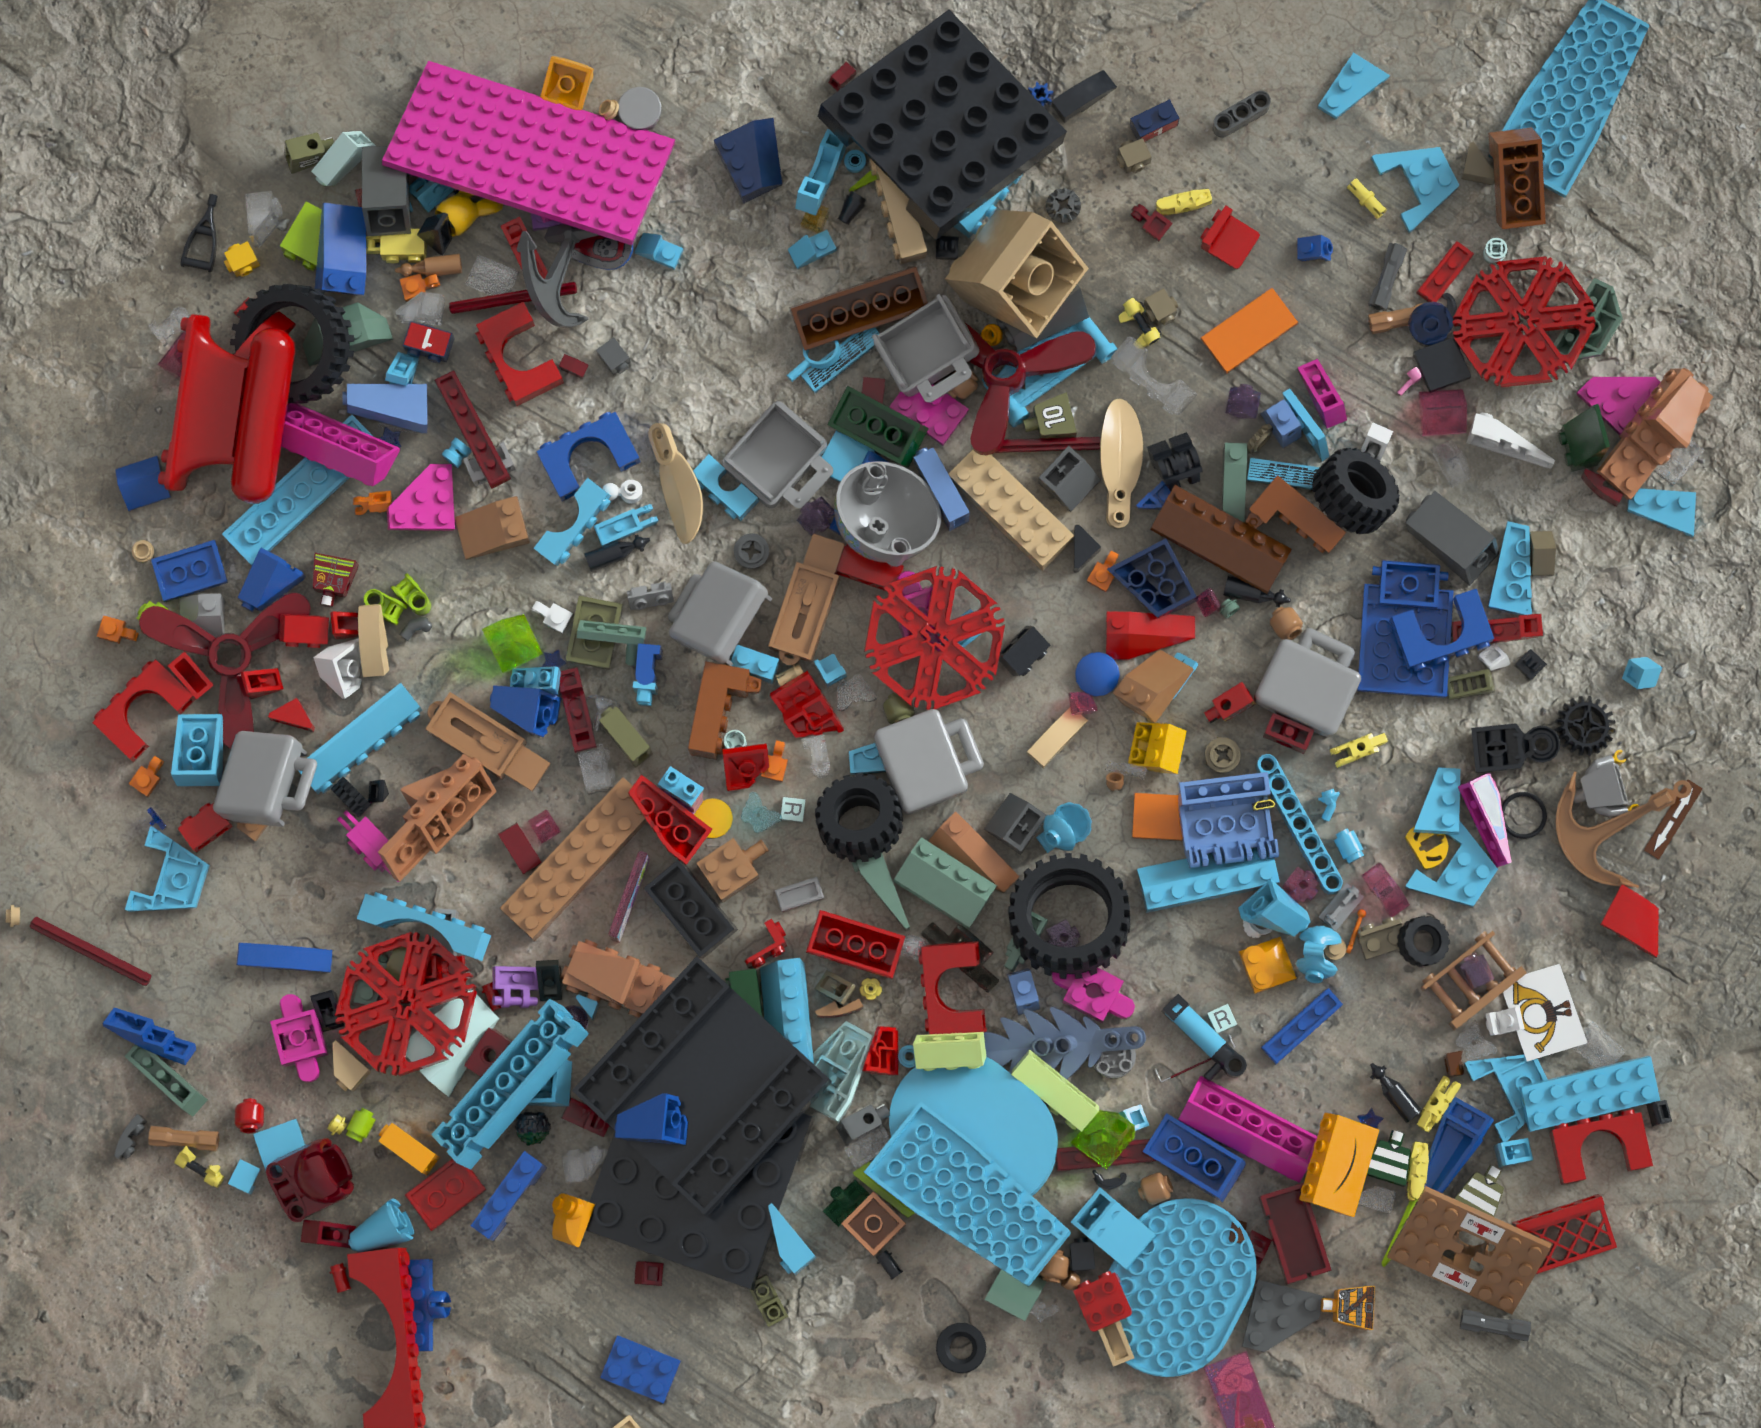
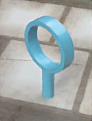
M838 340L833 341L836 345L833 355L824 361L811 360L808 357L809 349L804 351L803 348L805 360L787 374L788 379L793 382L810 366L824 369L836 363L841 354V346Z

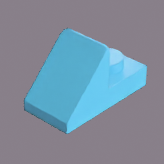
M828 230L810 238L805 235L788 248V252L797 269L837 251Z
M643 233L634 253L675 270L683 253V248L663 240L661 235Z
M398 352L386 372L385 381H389L390 384L405 386L412 384L419 358Z

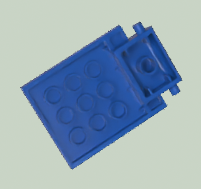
M1382 560L1381 567H1372V575L1380 576V584H1364L1358 666L1361 682L1357 691L1446 698L1449 657H1447L1448 661L1435 665V662L1426 664L1427 668L1414 672V669L1407 670L1390 619L1392 616L1413 610L1420 631L1429 642L1435 645L1450 644L1454 590L1439 589V580L1448 581L1449 572L1440 571V565Z

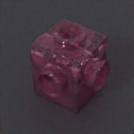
M1297 866L1282 887L1289 892L1288 895L1297 903L1299 901L1304 903L1307 899L1311 901L1319 890L1316 887L1319 882L1316 881L1317 876L1309 870L1304 872ZM1299 884H1304L1306 888L1302 889Z

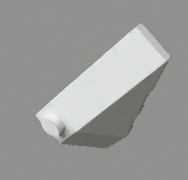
M1483 412L1475 414L1466 443L1549 469L1553 467L1555 462L1553 458L1500 421L1493 419L1492 415Z

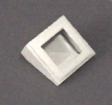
M1496 643L1477 655L1490 671L1510 665L1508 656Z

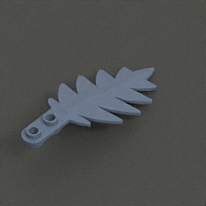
M1051 1007L1050 1011L1058 1028L1039 1014L1029 1009H1024L1023 1012L1033 1033L1023 1025L1006 1017H1001L1000 1020L1009 1039L992 1032L984 1033L986 1057L994 1060L1002 1067L1012 1060L1009 1073H1012V1069L1030 1049L1053 1069L1063 1059L1060 1075L1065 1079L1071 1077L1086 1061L1088 1056V1067L1091 1068L1098 1062L1102 1052L1138 1049L1146 1041L1145 1032L1140 1027L1100 1029L1088 1016L1083 1017L1084 1026L1069 1014L1055 1007ZM1134 1033L1138 1035V1041L1132 1039ZM1112 1035L1116 1036V1043H1113L1111 1041Z

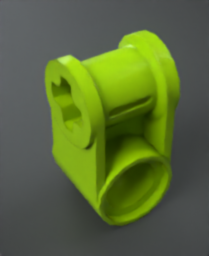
M406 573L402 581L390 588L415 614L425 615L431 609V602L419 585ZM419 599H424L425 604L421 608H416L415 602Z
M371 589L367 591L364 595L365 605H370L369 599L372 596H379L383 619L397 626V620L408 606L379 590Z

